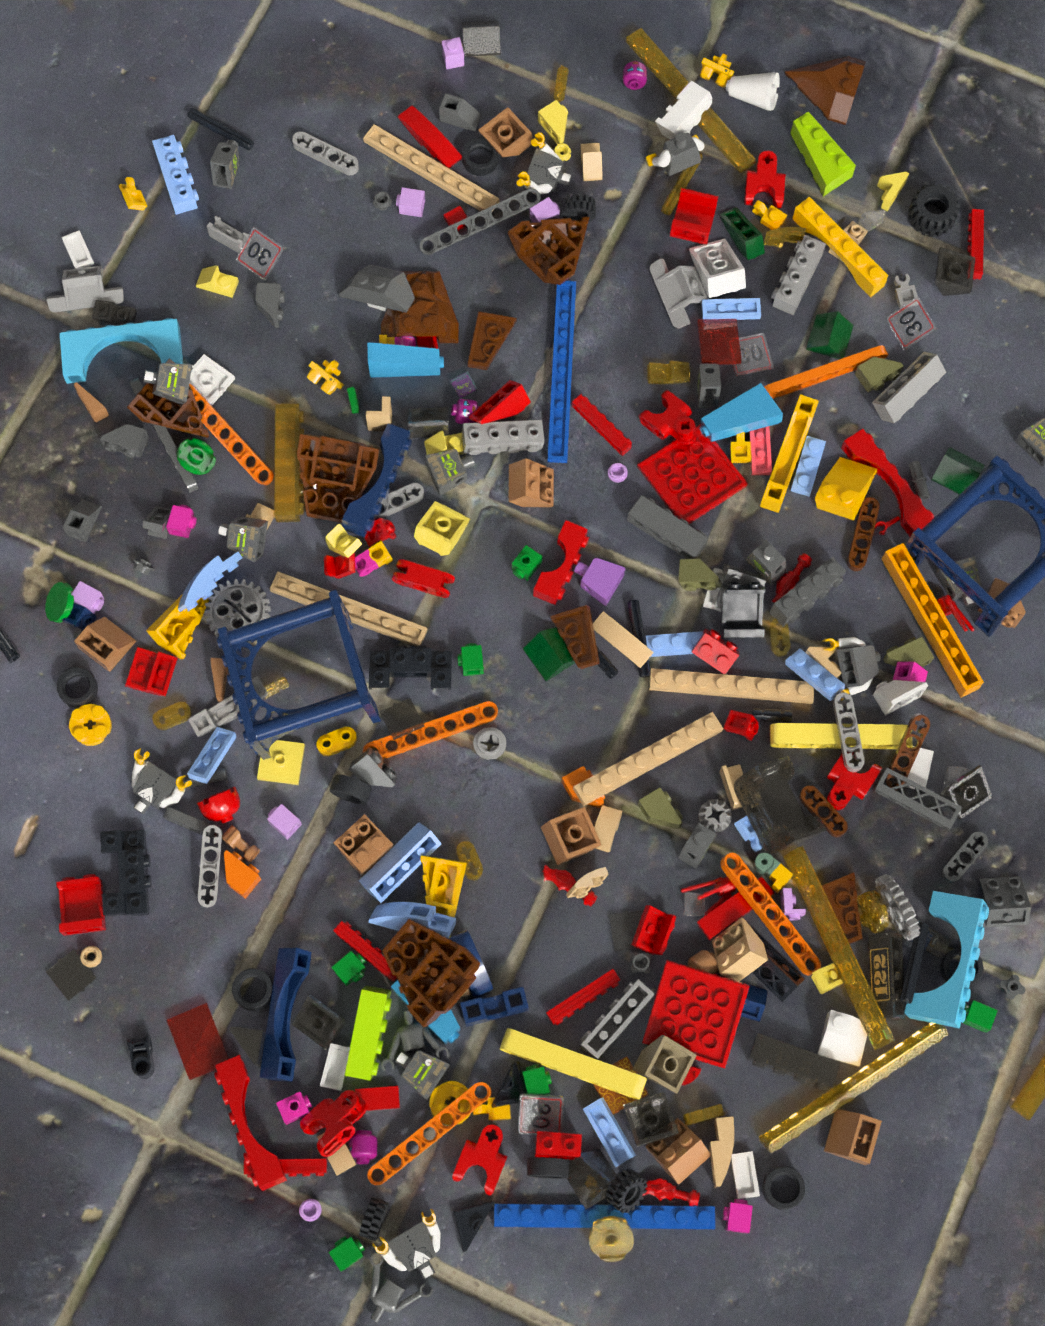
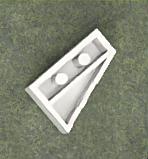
M690 81L677 96L678 101L673 107L669 105L666 108L668 113L662 119L658 117L655 121L662 135L670 140L675 138L679 132L690 133L693 126L699 123L704 110L711 106L712 96L710 92L693 81Z

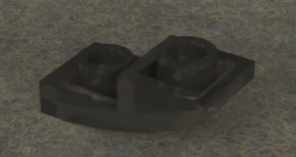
M96 300L92 319L120 326L126 323H134L137 310L133 307L116 305L114 302Z

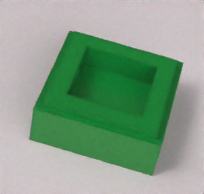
M347 388L352 414L359 413L355 388Z

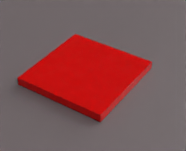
M701 424L695 427L697 438L692 444L685 445L675 440L637 464V468L673 515L679 520L684 519L689 524L748 486L746 480L716 441L711 442L708 436H703L700 431Z
M666 960L642 1043L650 1045L661 1035H665L696 1054L695 1060L725 1069L750 985Z

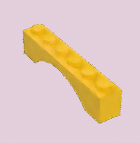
M810 197L795 207L792 219L805 232L814 235L826 243L841 258L853 275L856 283L870 297L885 286L888 274Z
M800 394L760 507L779 513L816 411L818 400Z

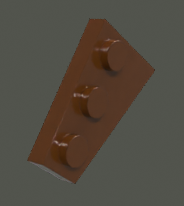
M581 606L550 616L578 668L584 669L600 664L589 606Z

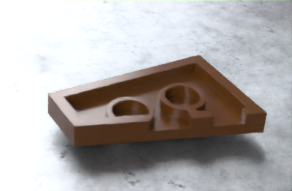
M478 312L468 367L487 370L517 322V318Z
M853 872L816 888L815 891L841 947L861 940L862 930L855 888V873Z

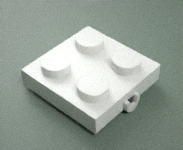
M205 354L194 366L192 365L190 384L195 386L211 405L223 395L224 391L235 380L234 375Z

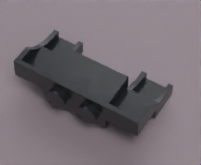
M402 645L390 648V651L370 650L369 690H372V688H386V690H390V677L431 678V690H434V688H448V690H451L452 651H431V648H427V646L407 648Z
M144 830L101 831V853H118L119 892L102 894L103 915H149L148 888H151L152 883L151 876L147 872V867L151 866L150 855L147 854L146 832Z

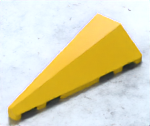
M181 595L146 630L147 633L160 647L179 659H184L188 643H191L193 640L191 636L196 625H199L206 609L205 603L209 602L208 598L197 600L198 605L189 612L187 609L179 612L178 606Z
M421 856L420 860L424 873L423 881L425 882L426 904L436 906V913L455 918L467 863Z

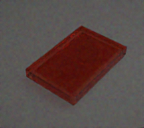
M698 319L697 325L702 364H741L737 319Z
M207 1003L167 1019L190 1081L217 1070L216 1064L229 1059Z

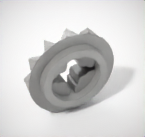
M484 728L474 738V750L479 757L486 760L497 759L503 755L506 749V738L496 728ZM490 736H492V741L496 746H492L489 752L487 745L483 743H487Z
M718 799L708 800L699 810V821L713 832L723 831L731 822V808L728 807L726 802ZM712 808L716 813H721L718 817L719 823L715 818H709L712 815Z

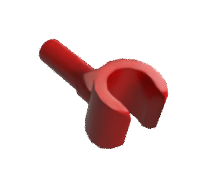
M896 516L887 522L879 521L876 523L875 529L883 526L884 530L880 531L879 535H884L887 528L898 522L900 517Z

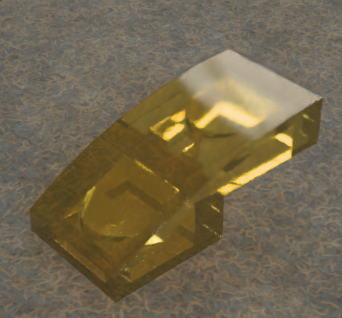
M784 227L766 232L764 245L782 248L784 241L802 242L806 228Z
M670 361L669 364L649 363L647 365L648 384H677L690 381L689 362Z

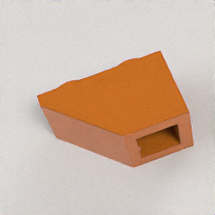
M584 766L562 777L561 780L570 799L579 803L581 802L573 787L593 776L591 771H586ZM605 796L587 805L601 808L604 805L603 799H605Z
M226 850L224 852L226 882L229 887L246 899L261 881L258 875L260 871L252 864L245 865L242 862L243 858L235 851L231 854Z

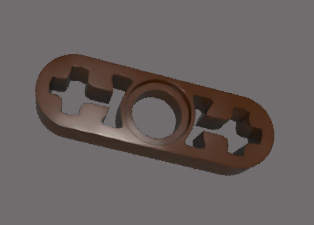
M814 786L804 787L799 795L801 803L831 836H843L848 828L845 819ZM805 792H812L814 794L813 800L810 798L808 800L805 799ZM819 799L821 802H819L815 806V808H813L812 805L814 804V801L817 802ZM820 806L827 807L829 815L826 817L820 816L818 808ZM832 815L835 816L832 821L836 825L839 823L842 825L840 828L841 832L840 830H833L834 824L831 821L828 824L826 823Z

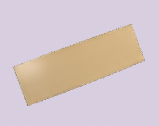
M604 611L593 623L596 633L639 668L654 653Z
M733 1116L716 1118L714 1120L717 1141L708 1143L711 1154L710 1160L714 1188L721 1186L731 1161L734 1146Z

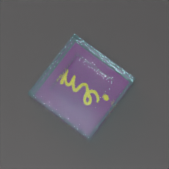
M468 372L451 380V384L459 398L477 390Z

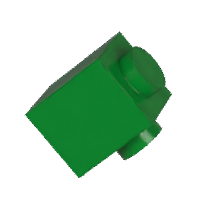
M526 545L512 562L513 574L519 579L524 578L529 581L542 564V555Z
M469 643L465 647H461V654L457 655L458 666H463V675L484 674L481 645Z
M350 951L331 968L347 987L353 981L357 983L365 976L363 972L366 971L364 966L366 961L359 953L355 955Z
M973 1000L969 1004H965L966 1017L963 1024L987 1033L992 1028L998 1010Z
M538 1065L526 1067V1071L522 1074L528 1098L550 1095L548 1085L552 1084L549 1071L545 1072L544 1067L539 1068Z
M344 1236L334 1243L336 1247L328 1252L339 1270L343 1272L364 1257L362 1251L365 1248L358 1238L354 1241L353 1237L347 1239Z

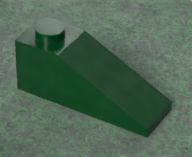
M737 207L720 214V218L735 245L747 260L754 259L765 253L762 233Z

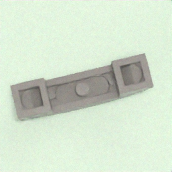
M257 676L252 679L253 686L260 698L263 699L268 695V692ZM247 682L245 684V687H248L250 683ZM231 695L209 710L204 709L188 720L196 735L201 737L214 731L216 727H222L238 718L237 712H240L239 706L235 705ZM256 699L251 700L254 707L257 704Z

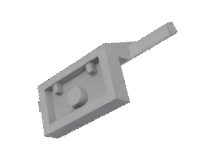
M664 259L655 261L650 265V272L673 326L679 329L691 324L684 307L690 303H701L702 300L709 299L696 268L692 266H678L669 272Z
M102 265L63 270L62 283L64 295L47 297L49 310L54 313L116 305L124 301L123 287L104 289Z

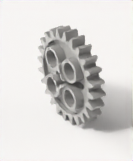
M235 579L232 585L227 581L226 587L219 584L221 590L213 589L215 596L208 597L211 603H205L206 608L209 609L204 611L205 616L208 617L206 622L211 624L209 628L211 631L215 630L214 634L216 637L219 636L217 630L219 628L226 627L230 631L236 629L234 625L237 622H243V626L269 618L268 612H271V607L267 606L270 604L269 599H265L266 593L261 592L260 586L254 589L253 582L247 585L245 579H243L241 584L238 583L237 579ZM235 595L242 596L239 601L232 600ZM228 600L237 611L241 610L243 616H245L249 620H252V622H247L239 612H234L233 607H231L224 601ZM251 607L257 608L255 613L247 612ZM227 609L228 613L226 615H219L221 610Z
M887 874L876 878L875 888L877 889L876 893L880 897V904L896 931H899L900 935H903L904 939L908 941L919 936L920 927L918 926L919 922L915 918V911L908 898L904 896V891L901 890L899 884Z

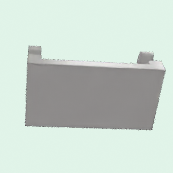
M215 216L214 225L210 222L207 225L211 238L241 254L245 245L247 247L252 241L248 233H241L222 222L218 216Z

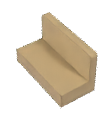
M382 397V411H366L369 431H384L388 423L392 424L390 397Z
M740 764L728 768L726 765L721 766L719 772L731 809L735 810L752 805L753 802Z

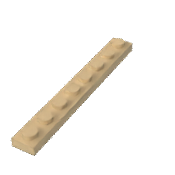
M375 124L363 138L366 144L479 211L499 203L498 197Z
M277 572L270 587V592L304 605L329 598L328 592H331L281 572ZM340 595L348 609L352 623L415 647L422 645L428 631L426 627Z
M651 668L649 690L806 704H813L814 688L806 681Z
M711 712L575 785L573 790L582 805L585 806L722 732L723 727L714 713Z

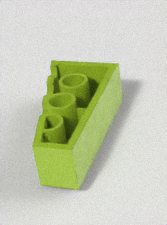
M809 112L793 121L791 135L800 153L803 154L807 167H810L813 178L818 183L821 189L820 192L824 197L852 178L856 165Z
M368 985L361 990L345 1076L369 1081L373 1078V1075L377 1076L379 1063L376 1062L377 1055L382 1052L383 1041H381L382 1032L385 1033L388 1020H385L387 1011H390L392 1002L390 995L392 990Z

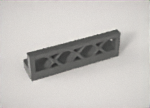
M889 768L885 769L874 789L875 793L947 831L953 826L962 808ZM888 774L897 779L898 786L890 788L883 784ZM911 785L915 788L917 796L912 798L905 796L902 787ZM928 795L933 797L936 806L925 807L921 797ZM948 805L956 810L951 819H948L942 815L940 807Z

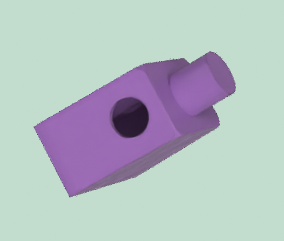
M594 558L590 566L579 561L574 572L583 576L580 587L600 603L607 606L624 577L626 568Z

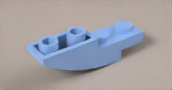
M236 552L224 562L217 556L203 566L184 590L178 606L179 612L187 609L189 612L198 605L197 600L200 598L205 600L213 595L212 590L217 587L215 582L224 577L222 572L225 570L231 572L239 566L237 562L242 559L240 553Z
M391 902L377 905L369 918V923L397 931L402 928L408 919H412L449 938L456 925V918L436 913V906L414 902Z

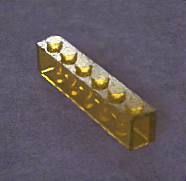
M275 404L274 515L276 522H300L301 515H304V503H301L304 488L303 484H301V469L297 458L300 434H304V429H301V423H304V411L300 410L299 404Z

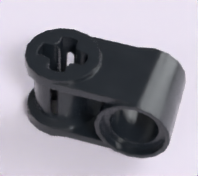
M150 1035L137 1040L127 1039L132 1071L141 1079L150 1078L155 1069ZM147 1063L148 1069L143 1073H139V1065Z

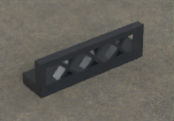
M754 930L764 943L768 960L752 973L783 1002L805 978ZM761 967H768L771 970L772 977H766L762 973ZM777 982H783L789 990L783 994L777 988Z

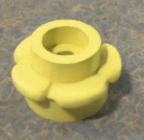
M560 143L553 150L562 161H567L571 157V149L567 144Z

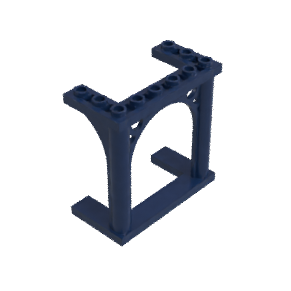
M997 455L990 462L988 468L922 529L917 528L906 545L916 566L920 565L924 557L927 556L983 610L974 624L988 637L997 630L1008 615V611L1045 577V555L1042 556L1045 554V525L1041 522V520L1045 522V499L1035 487L1030 486L1024 480L1020 473L1015 472L1006 460L1001 459ZM1003 483L1009 489L1007 495H1002L999 492ZM1012 493L1016 494L1019 498L1013 497ZM991 500H1002L1018 505L1033 518L1040 534V548L1034 562L993 599L935 542L976 505Z
M337 590L328 592L329 598L230 631L226 627L217 629L219 636L216 637L217 643L224 652V655L221 656L225 668L228 667L230 673L227 674L229 685L233 686L235 693H232V698L240 712H237L240 724H244L245 731L242 732L246 744L249 743L251 749H254L255 754H259L263 760L271 758L269 748L276 740L290 732L361 708H364L373 724L381 721L376 702L368 691L350 630L354 628L348 609ZM335 616L357 689L298 709H280L262 700L253 686L251 674L253 661L259 649L269 639L278 634ZM257 640V644L255 646H252L250 643H248L249 641L253 643ZM241 647L250 650L248 657L243 658ZM246 663L247 667L242 670V665H245ZM249 682L250 685L248 687H245V684ZM256 699L257 705L253 707L251 700ZM260 708H266V716L262 720H256V712ZM272 713H277L278 717H272Z

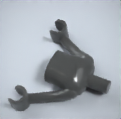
M408 1010L403 1012L405 1025L396 1030L388 1057L382 1061L381 1067L386 1072L385 1065L391 1062L392 1069L395 1070L396 1064L393 1060L400 1039L403 1052L405 1053L425 1049L424 1036L436 1050L438 1059L441 1060L440 1052L443 1050L447 1052V1057L449 1058L450 1051L439 1045L427 1027H423L418 1022L414 1023L413 1016Z
M376 1252L370 1256V1262L373 1265L370 1297L377 1306L370 1318L375 1322H379L384 1311L397 1313L420 1297L426 1298L432 1295L433 1288L430 1289L428 1294L422 1293V1288L425 1285L423 1283L420 1285L419 1291L399 1303L405 1289L385 1278L383 1284L378 1289L380 1265L383 1263V1257L379 1263H374L372 1259Z

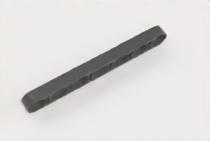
M534 188L527 189L427 236L420 242V251L424 255H432L538 204L541 197L540 193ZM527 193H535L537 200L534 203L528 202L526 199ZM510 201H518L520 207L517 211H512L509 208ZM499 208L502 211L500 219L493 218V209ZM481 216L485 219L483 227L475 225L474 220L476 217ZM459 225L467 226L468 233L466 235H460L457 232ZM442 233L450 235L451 241L445 244L440 241ZM425 241L433 243L432 251L426 252L423 249Z
M139 378L129 382L135 395H137L143 388ZM152 424L189 493L198 490L199 488L191 472L185 470L177 460V447L166 427Z

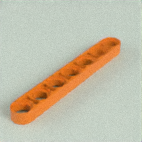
M880 345L768 384L764 388L772 399L855 371L859 365L873 357L885 359L888 353L885 347Z
M189 384L196 402L200 400L204 402V408L200 411L202 415L201 422L256 482L261 485L270 484L274 478L272 470L195 386ZM215 414L217 417L216 423L209 425L208 417ZM228 428L230 431L229 437L222 439L220 436L221 431ZM237 442H241L243 446L239 453H235L233 450V446ZM250 456H253L256 460L252 467L246 465V460ZM266 470L269 476L267 480L261 481L259 474L261 471Z
M483 702L369 742L363 747V752L370 747H374L382 758L386 759L491 722L496 719L498 708L493 702ZM488 706L492 707L495 711L489 717L483 714V709ZM468 713L475 716V720L472 723H466L463 718ZM448 720H453L456 723V727L453 730H447L444 727V723ZM434 727L437 731L435 736H426V728ZM408 734H414L417 737V741L409 744L405 741V738ZM395 741L398 746L395 750L390 751L386 748L387 742Z
M736 853L725 855L720 862L724 873L800 971L807 976L813 975V972L821 968L819 958L740 856ZM727 858L735 861V868H730L727 865ZM741 875H745L748 878V885H743L740 882ZM754 892H758L761 895V902L754 900ZM767 909L773 910L775 913L774 919L767 917ZM780 926H785L787 928V936H782L780 934ZM793 943L800 945V953H796L793 950ZM807 960H811L814 963L813 971L806 967Z
M485 1082L474 1084L372 1166L367 1174L369 1182L373 1185H381L486 1102L491 1096L490 1086ZM480 1085L487 1089L485 1098H478L475 1094L476 1088ZM462 1099L468 1100L470 1103V1109L467 1112H461L458 1108V1103ZM444 1113H449L453 1117V1122L450 1126H445L441 1122V1116ZM427 1127L435 1129L436 1135L432 1140H428L424 1136V1130ZM409 1141H415L418 1144L419 1148L415 1154L407 1151L406 1146ZM392 1155H398L401 1158V1165L395 1168L390 1165L389 1159ZM374 1169H381L383 1171L384 1178L382 1181H375L373 1179L372 1172Z

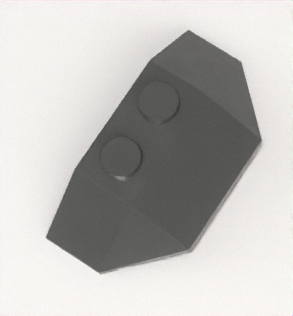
M371 264L350 277L339 293V297L405 313H407L415 299L404 272Z

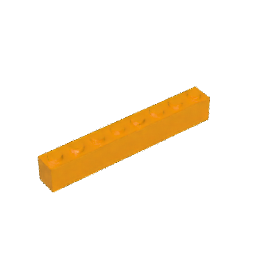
M904 543L887 550L881 560L959 696L962 698L978 690L984 683Z

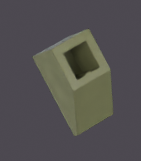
M873 357L857 367L855 376L867 392L877 391L884 386L885 382L889 380L894 381L901 375L903 364Z
M680 559L679 584L683 589L687 591H696L698 588L716 590L721 587L722 582L720 578L702 560Z
M913 637L905 641V645L899 648L894 646L888 649L883 658L885 663L896 666L897 662H915L924 667L932 662L934 656L923 637L918 639Z
M661 788L638 801L639 808L650 823L675 829L680 828L683 823L681 821L683 819L681 813L677 808L674 810L670 804L672 800L666 791L663 792Z

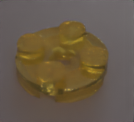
M871 890L858 895V903L862 911L860 921L864 927L868 926L870 931L877 934L885 931L884 928L888 927L889 919L885 904L881 905L878 900L881 898L880 894L875 890Z
M608 1216L594 1221L589 1233L590 1248L603 1261L616 1262L622 1260L629 1250L631 1251L634 1244L633 1232L626 1219ZM609 1235L617 1237L612 1244L609 1243V1240H605Z

